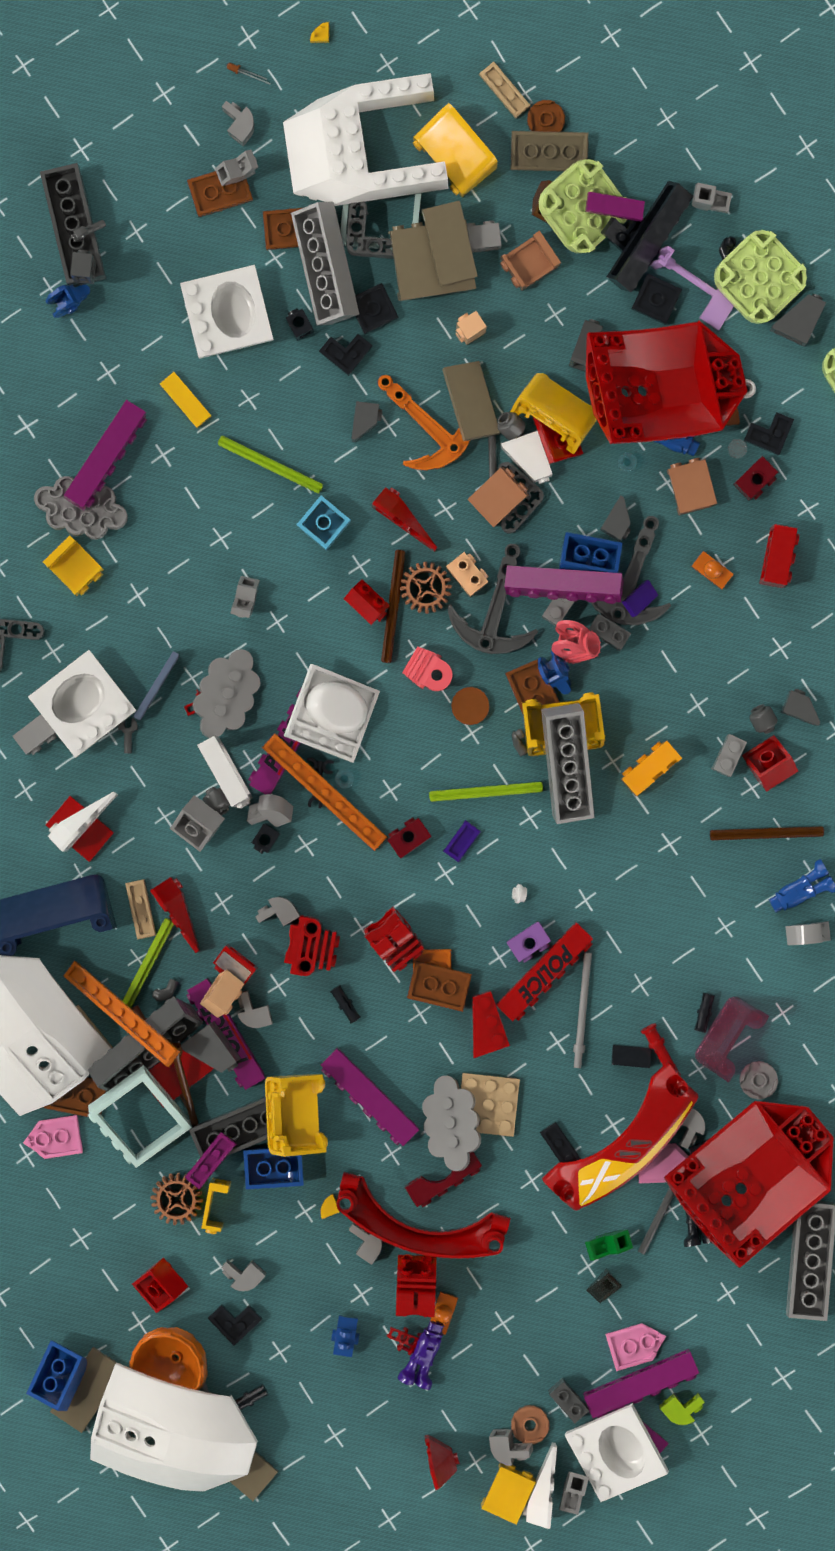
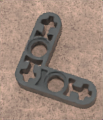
M365 202L351 203L349 207L346 246L348 253L353 256L394 259L391 249H385V253H382L383 244H386L385 248L392 247L391 239L365 237L367 213ZM357 205L363 209L360 210L359 218H356L355 208ZM354 223H359L362 229L359 232H354L351 226ZM354 237H358L357 245L360 247H357V250H353V246H350L354 243ZM377 243L380 249L377 252H372L369 249V245Z
M503 462L499 465L498 470L501 467H510L513 473L516 472L518 474L514 477L515 480L522 478L526 481L527 493L529 494L526 497L527 501L531 499V492H539L538 497L540 498L539 500L534 499L531 505H534L533 508L528 503L521 501L502 520V530L507 534H512L517 531L543 500L544 494L537 485L509 462ZM520 505H524L528 509V513L525 516H520L517 513V508ZM514 513L521 522L519 523L516 520L513 524L515 528L507 530L505 528V521L510 522L514 518L511 514Z
M0 619V626L6 627V623H9L7 628L8 634H5L6 630H0V672L3 668L6 637L39 640L45 633L41 624ZM15 624H19L22 627V631L18 635H14L11 631L12 626ZM25 625H28L27 629H34L37 626V629L41 630L36 637L30 632H27V636H24L26 631Z

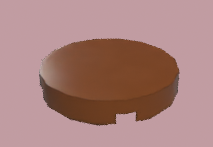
M551 100L536 102L530 108L527 115L529 130L561 132L565 124L563 109Z
M463 688L453 697L451 704L452 713L462 724H478L488 714V698L478 688Z

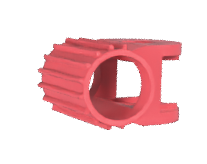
M562 620L556 624V632L560 635L558 641L552 644L551 650L569 664L593 659L601 653V642L595 632L589 631L587 627L576 621Z
M418 646L402 672L421 689L426 687L432 691L444 690L452 680V670L445 661L441 660L442 656ZM435 670L440 671L442 679L438 681L433 680L431 673Z

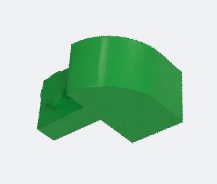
M628 1230L604 1233L585 1242L590 1261L633 1249Z

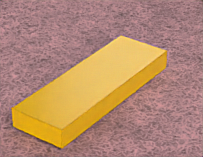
M175 372L160 383L161 387L196 428L211 417L210 413Z

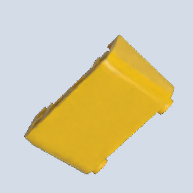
M450 103L444 106L413 137V145L419 152L421 150L427 152L435 163L445 161L447 177L451 183L449 187L455 195L459 194L461 197H464L497 169L498 161Z
M544 373L534 375L510 411L518 416L524 413L526 418L532 415L562 435L560 440L562 442L564 440L567 441L568 446L566 450L572 454L576 452L597 421L593 414L592 405L587 404L551 380Z
M593 692L583 694V697L578 701L541 705V702H537L536 699H530L526 703H522L528 756L546 755L541 709L579 703L584 711L587 749L603 747L605 735L599 694L595 695Z
M322 1074L271 1076L266 1078L268 1149L271 1154L286 1157L327 1152L328 1139L322 1132H319L317 1094L322 1093L325 1088V1080Z

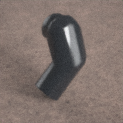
M732 236L726 237L719 247L722 260L730 254L736 244V239Z

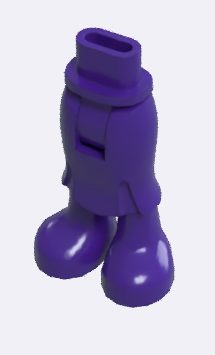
M430 1321L428 1327L424 1328L417 1341L416 1348L410 1356V1361L398 1374L397 1378L399 1381L406 1385H413L415 1383L418 1387L425 1390L431 1389L432 1380L428 1373L430 1366H433V1360L441 1345L443 1324ZM418 1364H419L420 1367H419L417 1373L415 1374L416 1368H417V1366H418Z

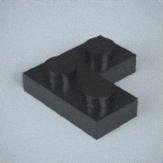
M611 217L601 231V234L623 252L641 222L630 220L624 227L616 218Z
M359 334L354 337L346 348L330 337L319 350V353L349 376L373 345Z
M776 412L769 430L751 422L744 442L779 456L794 419Z
M221 1304L208 1319L235 1346L262 1320V1317L250 1305L234 1317Z

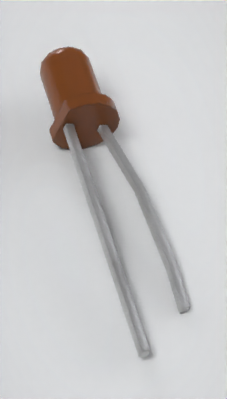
M233 63L227 64V69L235 72V74L241 72L262 82L271 84L269 82H266L257 77L247 74L250 73L267 80V78L240 69L241 65H235Z

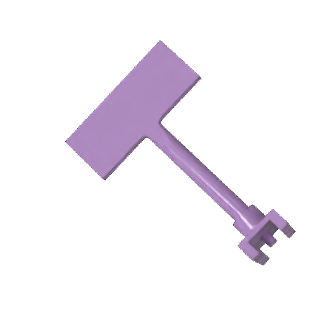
M669 246L659 249V260L651 262L649 266L654 269L666 267L669 270L672 269L711 295L712 298L700 319L719 331L734 306L719 289H714L677 264L676 260L671 257L675 251Z

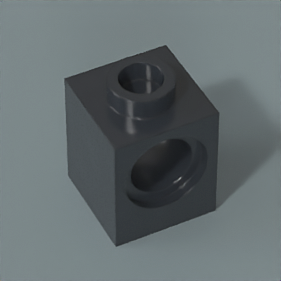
M296 308L288 313L286 321L297 341L314 332L303 308L301 310ZM296 319L304 321L302 327H295L293 323Z
M264 823L251 842L255 845L253 848L261 854L264 851L269 853L281 833ZM263 834H267L270 837L268 845L260 843V837Z

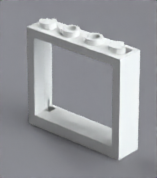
M213 736L198 744V748L231 807L243 808L250 804V799L253 797L221 739Z

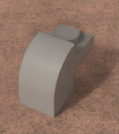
M226 101L222 105V110L235 120L227 130L228 135L244 146L254 132L252 113L247 107L240 112L241 108L234 102L230 104Z
M246 150L235 159L223 161L215 170L221 185L225 186L251 177L255 174L254 170L258 168L252 150Z
M697 183L694 189L692 206L704 211L712 210L728 213L732 193L716 190V186Z
M245 576L240 577L231 614L242 618H249L252 615L260 580Z
M272 794L259 796L258 803L249 806L247 822L254 825L268 820L275 827H279L292 822L293 806L280 796Z
M273 897L268 900L272 907L264 906L257 911L259 915L255 917L260 923L276 913L282 925L285 926L301 915L290 900L284 897Z
M829 921L785 926L787 945H804L831 941Z
M243 991L240 995L241 997L238 998L240 1008H244L243 1012L238 1013L241 1022L251 1028L272 1025L273 1021L269 1006L265 1005L253 1009L249 991Z
M694 1108L691 1109L682 1124L687 1129L679 1144L686 1149L694 1145L697 1139L696 1132L703 1135L705 1131L704 1119Z
M352 1223L349 1231L363 1240L356 1251V1255L372 1265L380 1254L382 1240Z
M228 1259L221 1267L223 1269L222 1273L230 1280L234 1279L231 1287L238 1291H249L255 1288L266 1276V1272L253 1261L243 1271H240Z
M493 1429L489 1436L490 1448L494 1458L504 1465L512 1466L515 1458L517 1460H526L530 1458L533 1452L532 1443H513L512 1429Z
M568 1472L559 1510L576 1515L579 1514L582 1497L585 1496L589 1477Z

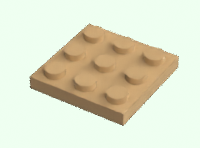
M462 1073L461 1089L471 1091L475 1097L473 1110L478 1113L480 1123L476 1128L479 1133L514 1137L520 1079Z

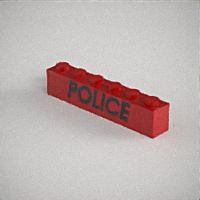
M575 922L496 1003V1006L512 1021L515 1019L519 1021L526 1013L524 1010L529 1005L532 1007L539 1000L537 996L542 991L546 993L553 986L551 982L555 978L560 979L565 974V967L568 964L572 966L579 959L577 955L582 950L586 952L593 945L591 943L593 938Z

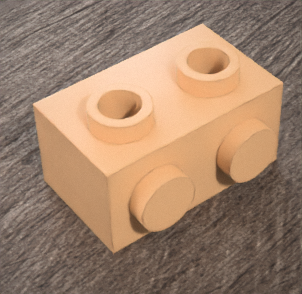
M477 311L470 315L466 313L458 318L455 334L461 343L465 342L468 345L484 335L487 326Z
M463 552L448 564L446 569L468 596L471 597L488 583V575L482 568L479 570L474 565L476 560L470 553L466 555Z
M225 970L218 974L200 1004L217 1018L224 1014L227 1015L233 1008L231 1005L233 1001L237 1000L242 994L241 989L244 983L228 970Z

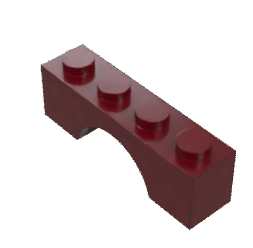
M475 1152L469 1153L470 1162L462 1171H451L446 1178L439 1181L428 1180L420 1175L406 1184L405 1189L416 1207L420 1205L425 1207L432 1202L431 1198L438 1195L440 1197L447 1193L448 1187L452 1185L456 1187L464 1182L463 1178L467 1175L474 1176L480 1172L482 1163Z

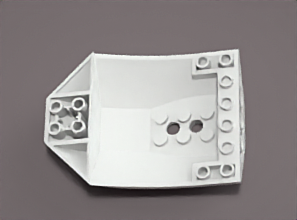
M0 955V1095L21 1116L52 1104L83 1082L89 1075L88 1069L93 1066L95 1061L100 1060L106 1055L111 1047L65 994L43 965L40 958ZM35 1046L38 1050L35 1054L31 1055L26 1052L27 1048ZM42 1061L49 1062V1065L45 1068H42L39 1066V1063Z
M116 1363L98 1409L91 1436L90 1460L126 1475L179 1490L206 1491L248 1475L258 1440L232 1395L224 1396L189 1389ZM128 1431L134 1432L136 1438L131 1437ZM146 1437H152L155 1440V1444H148Z

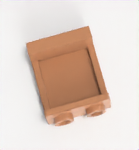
M540 230L533 234L532 238L508 254L502 255V262H500L505 272L509 271L511 274L513 285L516 288L519 287L521 291L558 268L561 264Z
M699 457L689 460V464L682 465L680 462L670 465L671 468L667 470V474L670 477L678 515L716 506L717 501L705 459L700 460Z
M501 467L468 498V501L493 527H496L521 501L529 496L527 493L528 488L521 481L518 483L513 478L515 474L508 467L506 469Z

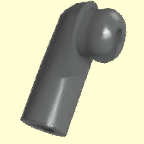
M522 729L514 730L511 734L513 746L519 756L522 757L527 754V749L521 740L525 737V733Z
M170 979L165 989L153 991V998L158 1002L172 998L179 982Z

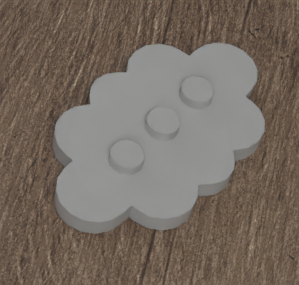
M69 476L59 478L55 482L54 487L44 486L39 488L34 495L36 506L46 512L48 525L55 530L66 528L67 532L73 536H80L85 533L88 538L98 540L106 535L108 529L118 530L127 523L128 515L126 510L122 506L115 504L116 496L114 491L107 486H104L101 492H96L94 503L90 508L87 507L85 511L64 498L65 492L74 480V478Z
M236 650L231 653L228 659L217 658L213 660L208 667L209 675L200 681L199 688L201 694L195 697L193 709L197 715L202 717L200 730L207 738L219 737L225 729L236 730L240 728L245 722L244 712L253 707L254 698L252 694L258 691L260 678L255 672L251 671L253 657L246 650Z
M441 1076L434 1084V1094L428 1096L422 1104L423 1113L427 1117L424 1123V1131L430 1137L428 1141L429 1152L435 1157L444 1158V1162L450 1170L462 1171L470 1162L469 1153L476 1151L480 1147L481 1135L476 1130L480 1123L478 1113L473 1110L475 1106L473 1093L466 1089H460L455 1078Z

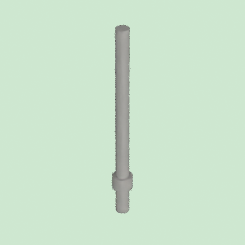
M584 953L576 1044L573 1047V1052H575L574 1068H581L582 1054L585 1053V1045L583 1043L592 953Z

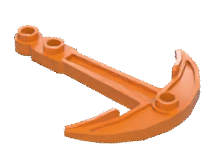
M382 375L378 379L379 388L382 391H386L387 396L399 408L404 409L441 447L431 456L428 454L415 460L403 461L404 466L424 471L440 469L456 461L465 452L470 440L463 441L459 428L454 435H451L418 406L399 384L393 383L389 375ZM384 379L389 381V384L386 386L382 384ZM398 392H401L403 394L402 398L400 399L396 398L395 396ZM456 445L458 447L457 451H452L450 449L451 446Z

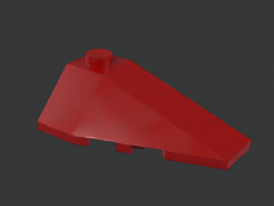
M385 487L372 503V508L435 552L437 546L399 497L400 493L392 487L390 489Z
M170 877L151 889L150 892L162 909L169 912V917L173 924L181 929L182 936L193 951L197 953L200 951L185 897L181 890L183 885L178 878L173 879V877Z
M428 1434L425 1435V1444L428 1447L426 1450L429 1458V1468L435 1490H438L456 1473L457 1465L460 1462L458 1454L453 1453L451 1447Z

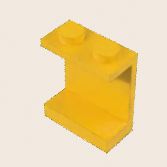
M70 535L43 561L76 596L79 594L82 596L88 591V585L92 581L96 582L103 576L101 572L104 569Z
M212 1178L210 1181L201 1228L206 1229V1233L217 1234L223 1228L224 1223L209 1220L214 1191L228 1194L231 1181Z
M500 1463L491 1488L481 1503V1509L517 1525L536 1481L532 1473L525 1470L520 1472L515 1469L514 1465L508 1466Z

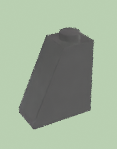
M807 295L771 327L770 331L805 347L826 302L822 301L823 298L819 295Z
M593 319L584 321L569 363L570 367L586 372L587 333L601 332L603 326L600 325V322Z
M215 1021L181 1045L182 1050L221 1073L226 1069L229 1072L238 1066L236 1062L241 1059Z

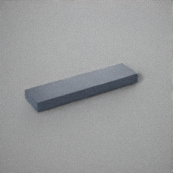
M174 651L172 652L133 716L138 720L143 718L180 657L179 654Z

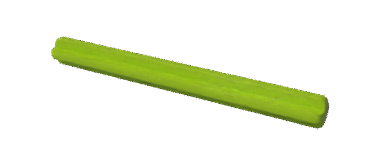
M221 436L218 440L219 446L309 490L320 493L323 488L322 483L225 436Z
M532 782L430 791L429 799L433 802L537 793L543 791V783Z
M168 918L164 919L123 999V1002L130 1008H132L174 926L173 922Z

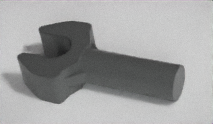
M100 220L87 227L81 226L73 231L74 234L71 237L74 242L81 241L88 234L106 227L105 221Z
M132 718L130 728L125 727V720L118 725V729L124 733L125 754H132V733L138 730V724L134 718Z

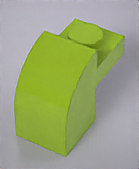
M673 1393L659 1407L671 1422L678 1425H687L695 1421L691 1414L699 1412L703 1408L702 1404L705 1402L700 1394L697 1393L683 1405Z

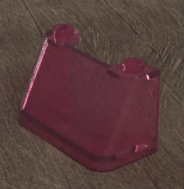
M729 998L695 1052L696 1060L722 1079L730 1082L735 1073V1065L727 1059L728 1053L746 1025L753 1029H759L765 1025L769 1015L741 998Z

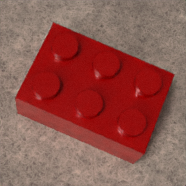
M777 524L770 528L759 584L783 588L791 582L792 572L789 570L790 566L795 562L796 553L793 550L799 542L800 534H797L798 528Z

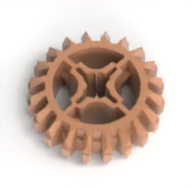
M423 562L424 568H420L419 563H417L416 571L413 567L409 568L412 573L411 575L407 572L404 573L408 580L401 579V583L406 584V586L400 587L401 591H406L401 596L402 598H409L405 602L406 605L410 602L413 603L411 606L412 610L418 606V613H421L422 608H425V614L429 613L428 608H432L434 613L436 612V605L440 609L443 608L440 603L441 601L444 603L448 602L444 596H451L450 592H446V589H452V585H446L451 579L443 578L447 574L446 571H443L441 574L439 573L441 566L434 570V563H431L430 568H427V562ZM424 572L432 573L425 581L415 577ZM436 577L439 578L442 584L441 594L433 588V582ZM411 582L419 588V593L415 599L410 592ZM430 582L431 586L429 588H432L431 591H425L421 595L423 588H420V584L426 585ZM426 595L437 598V600L431 603L420 602Z
M170 1173V1180L163 1176L162 1181L164 1184L160 1181L156 1183L160 1189H152L157 1195H151V1199L157 1200V1202H153L151 1206H158L154 1213L158 1214L161 1211L160 1220L164 1216L168 1217L166 1219L167 1224L171 1219H173V1225L177 1224V1219H180L181 1225L185 1223L184 1218L190 1222L192 1220L190 1214L195 1217L197 1216V1212L194 1209H201V1206L196 1203L203 1202L202 1198H197V1196L202 1195V1191H195L197 1187L192 1186V1183L186 1181V1178L180 1179V1173H177L175 1179L173 1174ZM171 1184L184 1185L178 1191H174L167 1187ZM188 1189L192 1195L191 1206L187 1204L188 1202L184 1198ZM162 1192H165L169 1198V1204L166 1208L162 1204ZM181 1192H183L180 1196V1200H182V1202L177 1201L171 1206L174 1199L172 1198V1196L174 1195L176 1197ZM174 1207L186 1210V1212L181 1214H174L170 1211Z

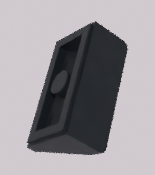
M613 1045L611 1064L650 1068L651 1048Z

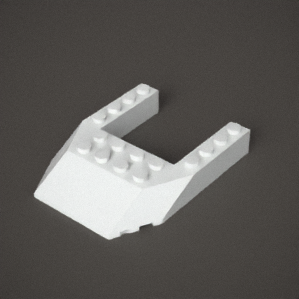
M431 73L356 84L317 99L284 121L283 126L293 193L302 197L307 196L315 201L334 202V206L448 189L445 161L368 173L359 112L434 101Z

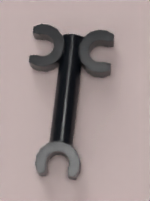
M307 758V761L314 763L313 769L321 776H323V771L326 774H333V771L326 770V765L328 763L334 764V761L326 760L323 762L316 761L314 758ZM312 794V798L308 801V807H311L312 801L317 800L319 802L318 808H321L322 803Z

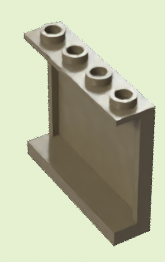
M423 222L411 224L412 228L404 229V225L392 227L393 231H388L391 237L398 283V301L476 289L475 277L442 286L439 285L426 226H423Z

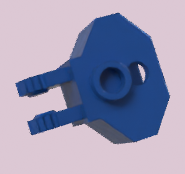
M73 284L62 285L50 293L45 301L47 304L57 303L58 307L56 312L53 313L54 318H60L67 313L71 314L78 310L81 301L85 300L87 295H89L90 287L87 284L75 288Z
M552 651L551 661L548 662L543 657L538 658V669L544 682L552 688L556 686L564 695L569 694L571 691V681L568 673L570 668L567 662Z
M339 1315L337 1330L333 1329L331 1341H335L333 1355L352 1357L354 1344L358 1345L360 1333H356L358 1318H347Z

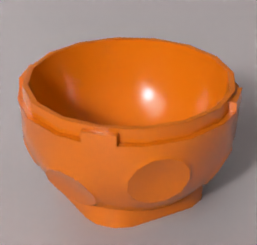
M160 1327L145 1334L133 1350L131 1360L129 1361L131 1369L168 1383L198 1391L203 1387L208 1373L206 1353L201 1343L198 1342L193 1334L178 1327Z

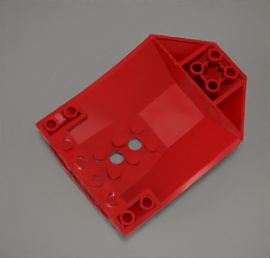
M700 320L660 328L587 333L586 381L593 414L610 444L663 441L722 431L747 393L740 355ZM639 386L645 388L646 396L639 394ZM621 389L627 391L628 397L622 394Z
M754 1101L670 1171L664 1179L685 1212L705 1236L738 1268H741L831 1191L834 1137L809 1107ZM738 1183L746 1186L744 1194H739L736 1191ZM723 1196H728L731 1199L730 1206H725L722 1203Z

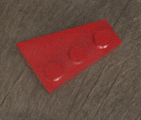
M491 990L472 996L474 1059L510 1045Z

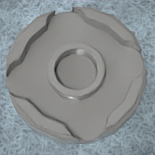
M755 1061L746 1065L741 1071L739 1078L740 1087L743 1092L750 1098L757 1100L771 1096L778 1085L776 1071L768 1063L762 1061Z

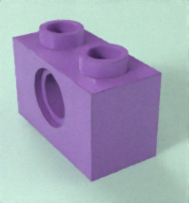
M537 921L506 943L519 962L523 960L525 963L534 957L532 953L539 950L542 952L550 946L548 943L551 940ZM527 938L535 940L533 948L529 949L524 946V941Z

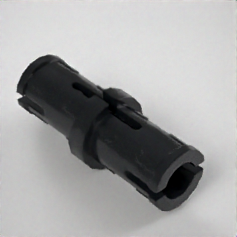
M341 985L330 991L339 1004L338 1008L343 1010L350 1024L361 1018L352 1004V999L347 997Z
M703 993L700 1008L697 1009L698 1017L694 1030L707 1032L710 1016H712L711 1010L715 995Z
M261 1384V1386L249 1393L246 1391L242 1397L236 1399L235 1402L239 1405V1409L242 1410L247 1406L251 1407L257 1400L268 1396L267 1390L259 1393L265 1389V1386Z

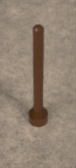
M172 1043L181 1051L175 1058L174 1065L191 1125L195 1126L198 1125V1119L180 1058L183 1050L180 1043Z

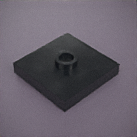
M647 274L631 309L666 325L682 289Z
M382 283L355 295L359 315L355 317L364 335L399 318Z

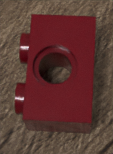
M762 456L733 485L748 501L752 498L756 500L763 493L761 489L766 484L770 486L777 480L775 475L778 471ZM754 475L760 476L762 483L759 485L754 484L752 477Z
M412 817L404 823L405 828L400 831L396 828L388 834L390 838L387 841L400 859L432 837L419 818L415 820ZM411 831L414 834V839L411 842L404 841V832Z

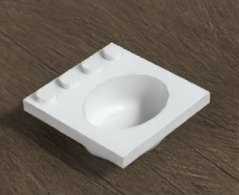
M255 265L180 283L199 359L273 341Z
M90 650L86 651L28 696L75 758L137 711Z
M310 664L284 737L354 763L380 691Z
M633 1403L565 1433L568 1443L586 1476L589 1477V1481L600 1502L665 1476L669 1472Z

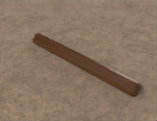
M404 550L395 551L388 603L390 606L387 611L381 657L383 663H391L401 579L405 560Z
M822 826L710 831V840L824 836V827Z

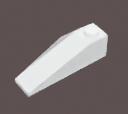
M112 792L61 821L59 824L56 822L49 829L50 834L48 837L62 852H67L118 794Z
M552 1443L522 1514L526 1516V1522L547 1529L551 1527L553 1505L551 1493L554 1491L553 1474H555L556 1443Z

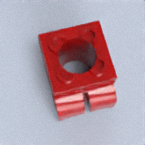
M394 906L386 911L379 921L370 924L364 929L365 938L382 960H386L387 965L391 966L393 972L396 970L401 971L408 965L406 962L411 958H418L423 953L424 946L421 939H418L417 934L413 933L411 926Z
M304 915L300 916L299 924L292 923L289 931L290 945L284 963L292 964L290 974L308 976L315 970L316 963H319L318 969H323L324 964H327L326 970L328 971L331 970V967H335L337 955H334V948H338L340 936L337 935V931H333L332 936H330V930L326 929L325 933L322 934L321 921L318 918ZM308 923H315L317 931L314 933L310 932L307 929ZM308 961L311 965V968L309 970H303L301 968V962Z
M410 1254L398 1255L396 1316L420 1315L423 1317H435L437 1257Z

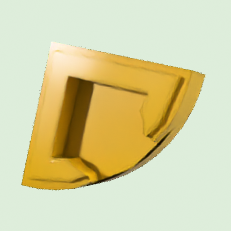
M329 22L320 24L312 32L310 43H329Z
M333 1194L329 1195L321 1206L322 1219L340 1212L337 1209V1202Z

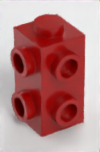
M363 579L344 597V600L371 625L376 620L380 622L387 615L385 611L390 606Z

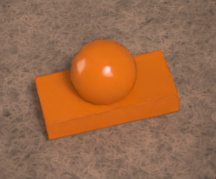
M704 551L691 566L721 590L733 576L732 572Z
M440 1291L435 1304V1317H431L430 1321L443 1324L442 1333L446 1335L458 1297Z

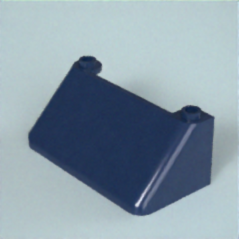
M97 874L0 899V955L14 956L17 946L22 944V937L89 919L92 928L98 932L117 928L103 877Z

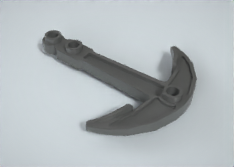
M648 516L644 520V528L640 530L634 546V554L623 578L621 602L608 604L605 601L590 602L597 612L614 623L641 625L654 621L671 607V604L667 603L659 607L644 608L637 616L631 617L622 603L635 590L645 557L650 551L655 537L654 531L659 526V521L654 516ZM648 521H652L654 523L653 528H649L647 526ZM642 539L647 540L646 546L641 545L640 541ZM620 611L621 617H615L614 612Z
M509 544L505 548V557L502 558L497 575L498 582L481 631L467 626L468 623L457 614L452 605H448V614L453 629L462 641L483 653L507 654L528 644L538 633L537 629L525 634L511 636V638L497 636L506 598L504 588L506 574L503 572V569L507 566L517 565L516 558L520 554V548L516 544ZM509 549H515L516 554L510 555ZM484 640L489 642L488 647L482 646Z

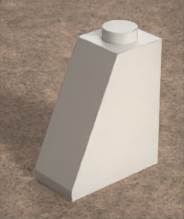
M538 431L501 443L502 450L534 483L538 481L539 484L550 481L549 477H552L553 474Z

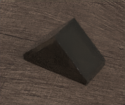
M606 1268L586 1291L601 1303L619 1290L622 1284Z

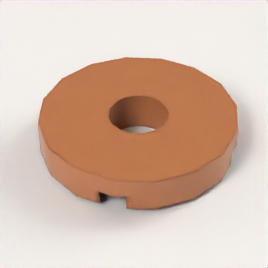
M526 1405L514 1413L511 1420V1429L514 1436L522 1443L536 1444L541 1442L547 1435L549 1420L541 1408L534 1405ZM533 1420L536 1423L535 1428L532 1430L526 1429V1421Z

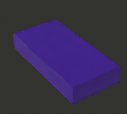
M645 580L622 603L631 617H635L658 596V593L650 581Z
M465 820L443 852L459 862L481 831Z

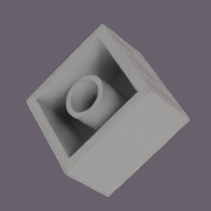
M194 795L181 810L170 829L201 852L225 818Z

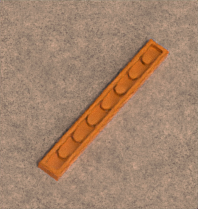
M275 733L262 746L273 759L372 850L375 851L387 838L384 833Z
M74 961L63 975L165 1066L169 1067L181 1052L77 961Z

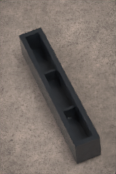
M668 181L606 277L621 290L632 292L637 287L642 275L648 270L649 264L658 254L664 241L668 239L673 227L679 222L680 216L689 206L693 195L679 183Z

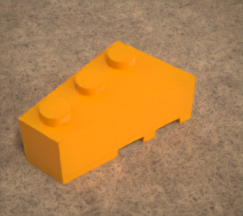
M660 741L651 748L653 752L648 756L646 754L642 755L636 761L638 764L633 769L630 766L622 773L624 777L621 780L635 796L642 793L663 773L667 772L670 767L682 759L668 741L662 744Z

